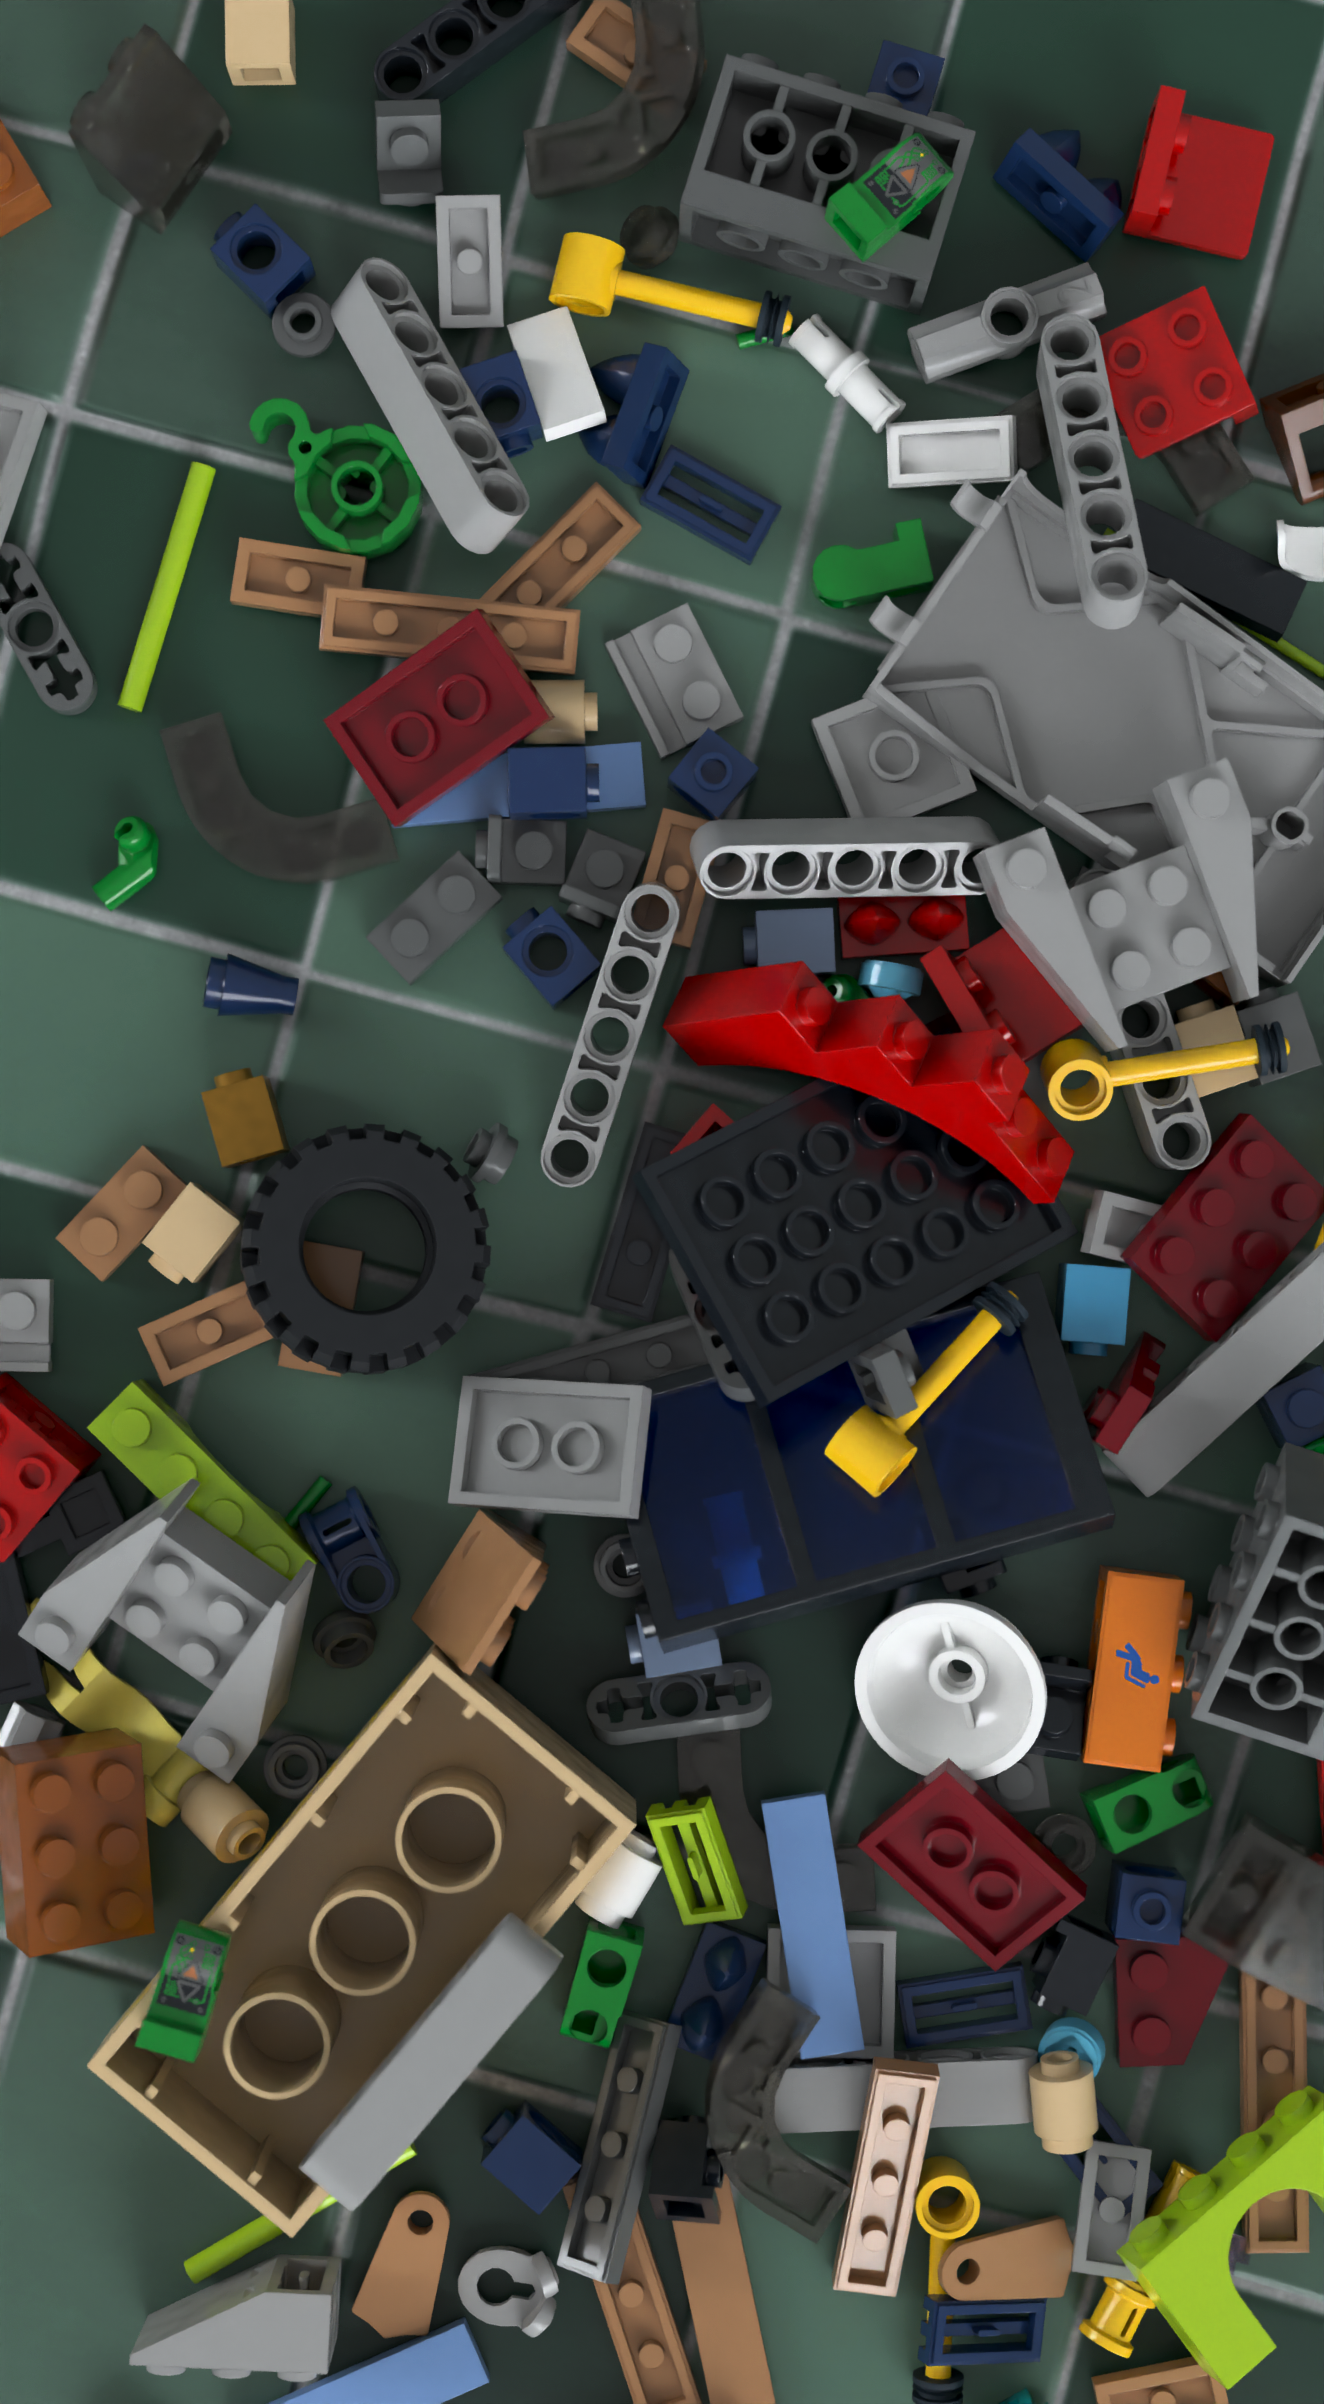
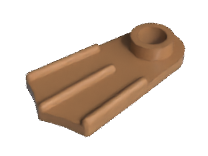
M411 2192L402 2197L396 2204L352 2307V2312L369 2323L383 2338L404 2335L425 2336L429 2332L450 2227V2212L447 2205L440 2197L431 2192ZM417 2210L426 2211L431 2215L433 2223L428 2227H418L411 2221L410 2215Z
M1058 2215L960 2240L952 2244L944 2252L938 2265V2280L942 2289L948 2295L960 2301L1063 2297L1071 2273L1073 2244L1069 2238L1065 2220ZM969 2259V2267L966 2273L957 2277L959 2265L964 2260Z

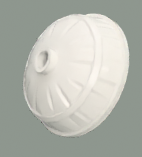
M933 1599L916 1602L895 1611L885 1618L870 1634L861 1650L856 1665L854 1680L855 1697L861 1718L867 1730L890 1757L908 1769L924 1776H928L948 1758L973 1781L985 1779L1003 1772L1027 1753L1036 1740L1044 1721L1047 1706V1687L1036 1653L1021 1632L1010 1621L996 1611L978 1603L960 1599ZM957 1659L966 1662L972 1667V1672H958L953 1667L952 1660Z

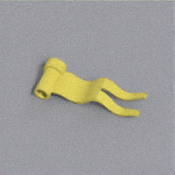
M36 1597L30 1604L31 1611L34 1610L39 1602V1598ZM91 1648L73 1668L77 1678L84 1687L81 1692L72 1686L53 1665L44 1660L50 1691L45 1695L52 1706L65 1719L86 1733L118 1728L141 1743L146 1816L157 1825L167 1827L181 1812L177 1806V1798L184 1784L194 1775L208 1771V1769L176 1747L183 1736L143 1693L107 1669L95 1656Z

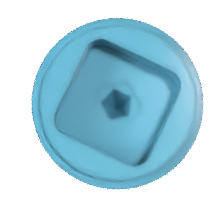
M865 960V962L861 963L857 985L869 989L874 997L900 995L904 1000L910 996H920L924 973L921 972V969L908 965L880 960Z
M1065 2017L1053 2022L1047 2028L1038 2049L1039 2061L1040 2057L1048 2052L1060 2050L1075 2052L1079 2055V2059L1087 2061L1093 2066L1094 2077L1098 2074L1106 2053L1105 2043L1100 2032L1091 2023L1076 2017Z

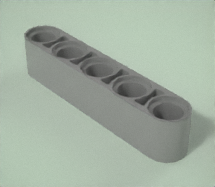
M375 257L366 259L331 306L333 322L452 536L465 549L476 554H488L495 550L529 508L530 499L527 490L407 277L397 266L385 259Z
M1063 314L1054 317L1048 322L1041 334L1036 377L1082 606L1086 616L1095 625L1105 629H1119L1128 626L1134 621L1141 609L1148 581V569L1099 334L1096 327L1087 318L1077 314ZM1071 352L1079 358L1065 360L1058 357L1056 353ZM1073 408L1083 409L1092 416L1077 418L1070 415L1067 410ZM1094 466L1099 468L1104 474L1088 476L1081 473L1078 468ZM1106 524L1111 526L1117 533L1100 535L1092 531L1089 526ZM1108 582H1116L1125 586L1129 592L1123 595H1113L1106 592L1101 585Z
M972 816L723 819L709 821L700 826L691 838L689 849L700 883L706 892L716 898L948 896L986 894L974 861L967 863L963 862V860L973 850L987 849L1000 844V841L988 822ZM924 850L920 858L914 862L900 863L905 854L910 851ZM848 851H862L855 861L848 864H837L840 857ZM785 852H799L795 860L789 864L781 866L773 864L777 857ZM721 853H736L732 861L726 865H709L713 858Z
M1106 868L1091 869L1070 880L1067 887L1070 889L1114 871ZM1164 993L1135 1003L1144 1008L1149 1017L1148 1030L1141 1038L1132 1037L1124 1029L1122 1015L1125 1008L1115 1011L1128 1046L1109 1051L1112 1061L1183 1050ZM1191 1075L1169 1078L1168 1091L1159 1099L1151 1097L1146 1092L1143 1082L1121 1086L1142 1150L1149 1162L1157 1168L1164 1170L1192 1169L1205 1160L1212 1144L1211 1133ZM1173 1124L1183 1127L1189 1135L1190 1141L1188 1151L1178 1160L1168 1155L1163 1146L1164 1133Z
M647 882L638 885L626 896L621 906L541 1151L540 1162L543 1172L550 1181L559 1186L572 1188L583 1185L593 1176L600 1162L680 920L681 907L678 897L671 888L662 883ZM655 894L663 898L668 904L670 911L669 920L663 927L650 930L643 928L636 922L633 907L640 896ZM628 955L636 956L643 960L649 971L647 984L641 989L634 991L620 987L613 975L616 961ZM612 1017L622 1021L629 1033L627 1045L616 1051H608L601 1048L596 1043L593 1035L594 1025L600 1019ZM587 1078L602 1082L608 1091V1104L597 1111H587L581 1108L573 1095L575 1084ZM567 1139L582 1143L588 1152V1164L577 1171L565 1170L555 1160L554 1146L560 1141Z
M1324 1242L1227 1329L1217 1343L1213 1342L1152 1398L1118 1455L1102 1449V1452L1146 1497L1152 1496L1166 1485L1324 1341Z
M510 1912L491 1932L324 2131L300 2163L299 2169L350 2212L355 2210L544 1986L561 1963L564 1955L514 1913Z
M1002 2046L894 2051V2059L938 2064L940 2079L930 2128L1008 2125L1033 2122L1028 2071L1033 2065L1038 2063V2052L1027 2047ZM751 2056L729 2060L725 2063L727 2129L739 2134L860 2130L873 2059L809 2058L801 2060L799 2057Z

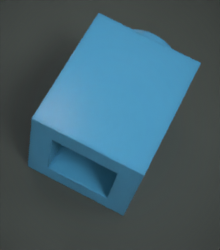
M1059 1263L1055 1324L1060 1340L1069 1341L1068 1353L1107 1356L1108 1344L1125 1346L1131 1268Z

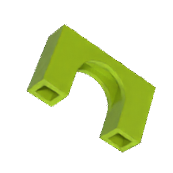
M1309 2085L1303 2090H1297L1285 2096L1277 2104L1274 2110L1275 2114L1255 2132L1245 2133L1234 2140L1228 2147L1225 2158L1207 2173L1199 2174L1188 2180L1178 2192V2198L1158 2216L1148 2217L1136 2225L1129 2235V2241L1116 2251L1202 2370L1227 2390L1233 2387L1277 2348L1238 2294L1230 2275L1229 2248L1238 2222L1245 2212L1259 2199L1273 2192L1285 2189L1307 2190L1324 2213V2093Z

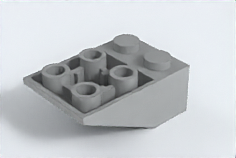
M277 2254L149 2314L130 2354L129 2365L146 2366V2370L149 2373L162 2376L178 2375L185 2372L186 2368L212 2369L213 2375L226 2379L244 2378L249 2376L251 2371L277 2372L278 2378L291 2382L310 2381L316 2378V2374H328L339 2329L342 2257Z

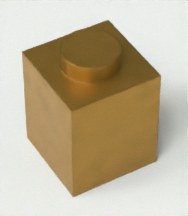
M243 1068L214 1077L216 1088L201 1092L222 1167L232 1168L290 1151L269 1077L260 1075L253 1078L251 1068Z

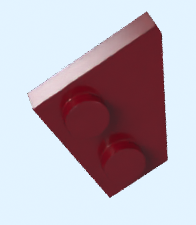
M1145 1331L1141 1333L1108 1388L1104 1389L1101 1386H1097L1082 1407L1093 1443L1118 1455L1153 1398L1154 1384L1161 1366L1156 1361L1166 1347L1165 1343Z
M1234 1930L1181 1932L1179 1945L1115 1938L1112 1935L1119 1945V1949L1113 1959L1116 2061L1119 2067L1184 2065L1237 1948L1238 1935Z

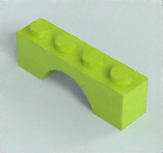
M144 1379L131 1382L87 1427L158 1499H161L192 1477L200 1482V1485L185 1507L289 1581H292L307 1559L315 1565L319 1562L308 1541L295 1528L290 1526L279 1512L267 1506L237 1481L199 1441L188 1422Z

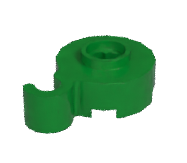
M274 398L265 401L255 409L250 419L249 427L256 442L260 444L268 441L271 431L276 426L286 424L295 428V433L288 444V453L295 467L294 499L306 530L323 548L331 552L372 559L394 551L412 535L422 514L423 484L395 434L368 423H363L364 426L348 425L337 430L330 428L315 434L312 431L305 411L297 403L284 398ZM363 478L372 481L369 489L373 497L367 503L362 504L359 502L358 505L348 503L350 498L344 488L346 484L353 480L360 485Z

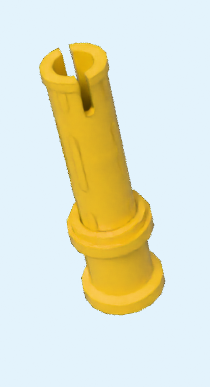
M1173 2159L1164 2179V2186L1160 2188L1144 2219L1158 2216L1178 2198L1179 2190L1188 2180L1202 2173ZM1104 2277L1103 2280L1107 2287L1091 2318H1083L1078 2329L1086 2337L1119 2356L1129 2358L1134 2349L1130 2341L1146 2309H1154L1155 2304L1137 2280L1135 2282Z

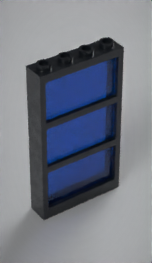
M1039 1271L997 1283L1018 1297V1301L1027 1310L1029 1317L1024 1322L1019 1321L1020 1327L1015 1326L1016 1331L1012 1336H1007L998 1331L905 1432L904 1435L917 1447V1451L900 1476L877 1497H873L824 1454L827 1445L840 1427L858 1409L866 1405L848 1361L761 1409L756 1400L740 1402L726 1396L718 1385L710 1363L634 1384L643 1385L651 1389L652 1397L639 1518H626L630 1537L620 1539L619 1544L628 1576L633 1577L641 1574L647 1598L635 1601L645 1639L658 1636L660 1646L665 1654L1113 1528L1116 1513ZM985 1287L974 1290L906 1328L924 1373L979 1314L972 1301L977 1296H982L981 1291L986 1292ZM735 1364L736 1372L740 1373L738 1367ZM874 1410L877 1414L885 1416V1414Z

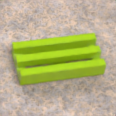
M700 1797L695 1805H688L687 1799L675 1801L671 1808L666 1809L663 1803L651 1804L645 1817L683 1925L743 1918L748 1904L711 1797ZM673 1825H678L688 1854L687 1862L693 1879L698 1882L706 1907L699 1906L672 1829Z

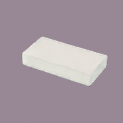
M567 306L507 325L509 337L522 365L546 442L607 422L602 401Z
M1014 415L886 423L888 488L890 489L963 485L966 479L970 480L971 484L1011 482L1018 472L1016 416Z

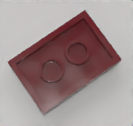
M475 609L323 721L393 826L401 827L507 752L508 748L514 747L555 716L483 609Z
M1239 1113L1211 1146L1205 1160L1190 1171L1120 1257L1204 1340L1217 1343L1323 1214L1324 1188L1251 1114Z
M949 1758L860 1833L857 1844L861 1850L995 1972L1086 1898L1087 1885Z

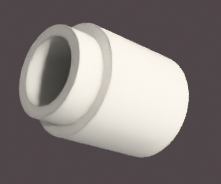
M632 1830L575 1900V1904L597 1921L609 1927L619 1929L625 1917L633 1918L663 1867L662 1862L654 1856L657 1852L655 1843L641 1833Z

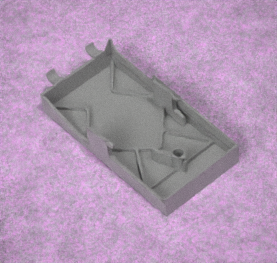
M1022 468L1017 472L1002 496L998 495L995 500L982 495L972 486L971 481L966 479L950 502V505L958 515L975 526V529L914 617L896 607L890 598L885 595L869 618L872 626L895 644L877 668L879 673L862 698H867L878 705V709L948 758L951 756L969 769L970 774L1101 866L1113 871L1174 849L1152 791L1153 788L1170 778L1228 757L1251 816L1258 976L1272 986L1276 985V988L1292 983L1324 936V690L1171 578L1165 579L1148 572V581L1141 609L1134 621L1128 626L1119 629H1105L1095 625L1086 616L1082 606L1064 510L1040 493L1027 478V472ZM1108 582L1101 585L1106 592L1113 595H1123L1129 592L1125 586L1116 582ZM927 673H931L933 680L907 682ZM937 689L959 746L939 731L924 691ZM914 692L901 698H898L894 695L899 693Z

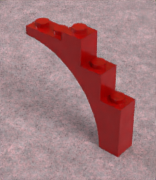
M804 961L687 976L662 1025L698 1066L741 1065L790 1071L844 1085L904 1109L945 1131L982 1156L1012 1181L1033 1204L1055 1202L1075 1152L1024 1091L1023 1087L1030 1069L997 1029L934 1036L900 995L838 1002Z

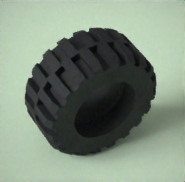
M365 1123L363 1128L347 1129V1126L344 1125L328 1129L324 1135L312 1140L307 1138L292 1147L291 1152L282 1160H277L266 1173L262 1183L254 1193L242 1228L241 1252L239 1255L241 1274L244 1276L247 1287L246 1294L253 1310L256 1309L264 1321L266 1330L276 1341L279 1339L292 1350V1354L307 1363L311 1361L326 1367L328 1371L342 1374L350 1372L372 1375L382 1374L398 1368L402 1369L425 1358L457 1334L469 1319L468 1315L474 1305L479 1302L486 1285L483 1283L486 1268L490 1265L491 1246L487 1245L485 1230L489 1227L485 1208L479 1209L473 1195L476 1188L468 1175L461 1176L450 1164L453 1158L440 1147L433 1150L421 1143L422 1136L407 1130H403L401 1134L385 1130V1125ZM351 1191H375L396 1199L412 1213L423 1234L425 1259L417 1283L403 1299L383 1309L356 1311L337 1305L317 1289L305 1266L303 1245L305 1233L311 1219L325 1203L334 1197Z

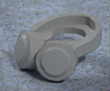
M490 2246L480 2249L465 2262L458 2278V2293L466 2309L483 2322L496 2326H519L528 2336L536 2337L550 2325L554 2317L556 2300L553 2296L559 2292V2279L551 2259L545 2256L543 2251L532 2255L512 2246ZM491 2268H500L507 2271L512 2276L514 2282L532 2284L535 2292L529 2297L511 2295L508 2300L502 2303H491L480 2295L477 2282L485 2271Z

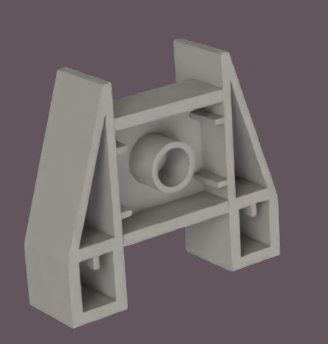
M1228 757L1170 778L1152 789L1174 849L1070 889L1067 887L1045 827L987 848L973 857L997 921L1104 1052L1128 1046L1115 1011L1221 971L1233 1003L1259 995L1251 816Z
M192 1477L79 1552L44 1592L18 1635L71 1672L104 1632L111 1619L213 1691V1694L176 1747L229 1784L288 1701L316 1565L307 1559L292 1581H289L185 1507L200 1485V1482Z

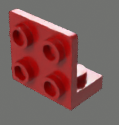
M1161 85L1150 109L1122 233L1243 260L1249 251L1274 144V136L1267 132L1181 113L1186 90Z
M1205 285L1099 336L1113 405L1132 449L1139 459H1144L1230 417H1233L1235 424H1239L1259 414L1257 403Z
M1004 928L956 958L942 945L920 958L962 1032L997 1029L1024 1063L1084 1027Z
M7 1372L0 1375V1563L6 1561L65 1490L85 1475L102 1455Z

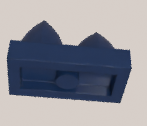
M1029 128L1015 141L992 178L1086 263L1101 248L1124 215L1121 211L1122 194L1119 180L1110 178H1092L1087 180L1076 170L1081 150L1079 130H1053L1038 135L1033 129Z
M647 342L644 343L641 354L615 356L590 368L592 377L601 391L622 406L619 414L606 416V423L579 431L583 446L597 463L607 467L623 483L646 489L689 374L687 367L667 347Z
M720 1921L704 1923L666 2019L667 2022L682 2026L678 2048L718 2064L721 2063L766 1949L767 1942L765 1939Z

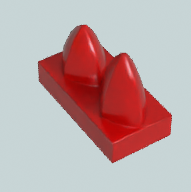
M966 895L837 897L841 960L928 954L941 945L948 952L967 951L970 949Z

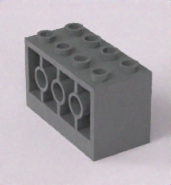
M746 53L741 58L726 54L681 198L678 240L920 315L976 131L964 128L965 124L962 120L947 113L932 111L925 116L902 109L903 105L899 100L883 93L869 92L864 97L841 90V85L836 80L822 74L806 73L803 77L780 71L778 70L779 66L777 63L761 55ZM920 132L954 171V176L946 187L920 210L921 213L865 262H862L824 219L828 200L848 182L853 184L906 138Z
M1285 1442L1275 1465L1265 1463L1259 1474L1254 1492V1500L1258 1501L1252 1516L1242 1514L1237 1522L1231 1541V1551L1235 1553L1229 1566L1219 1564L1215 1570L1208 1592V1601L1212 1603L1206 1616L1197 1613L1190 1625L1185 1648L1193 1652L1186 1671L1184 1688L1192 1690L1191 1718L1324 1761V1454Z

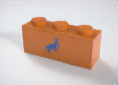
M1100 1565L1087 1669L1094 1671L1093 1685L1087 1692L1082 1748L1079 1757L1083 1763L1160 1773L1162 1756H1172L1176 1739V1720L1167 1718L1170 1694L1180 1693L1184 1677V1656L1176 1654L1179 1629H1188L1193 1604L1192 1592L1184 1591L1185 1580L1177 1575Z

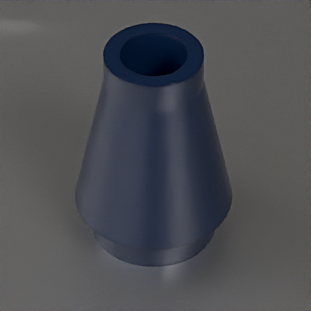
M229 953L226 959L211 957L204 991L203 1007L217 1009V1016L285 1014L293 1016L299 978L282 975Z

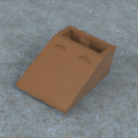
M480 1508L417 1607L411 1620L463 1672L471 1676L479 1661L491 1668L511 1636L510 1632L514 1627L512 1625L516 1620L509 1615L511 1610L516 1605L526 1611L547 1578L545 1576L550 1565L542 1560L546 1544L494 1511Z

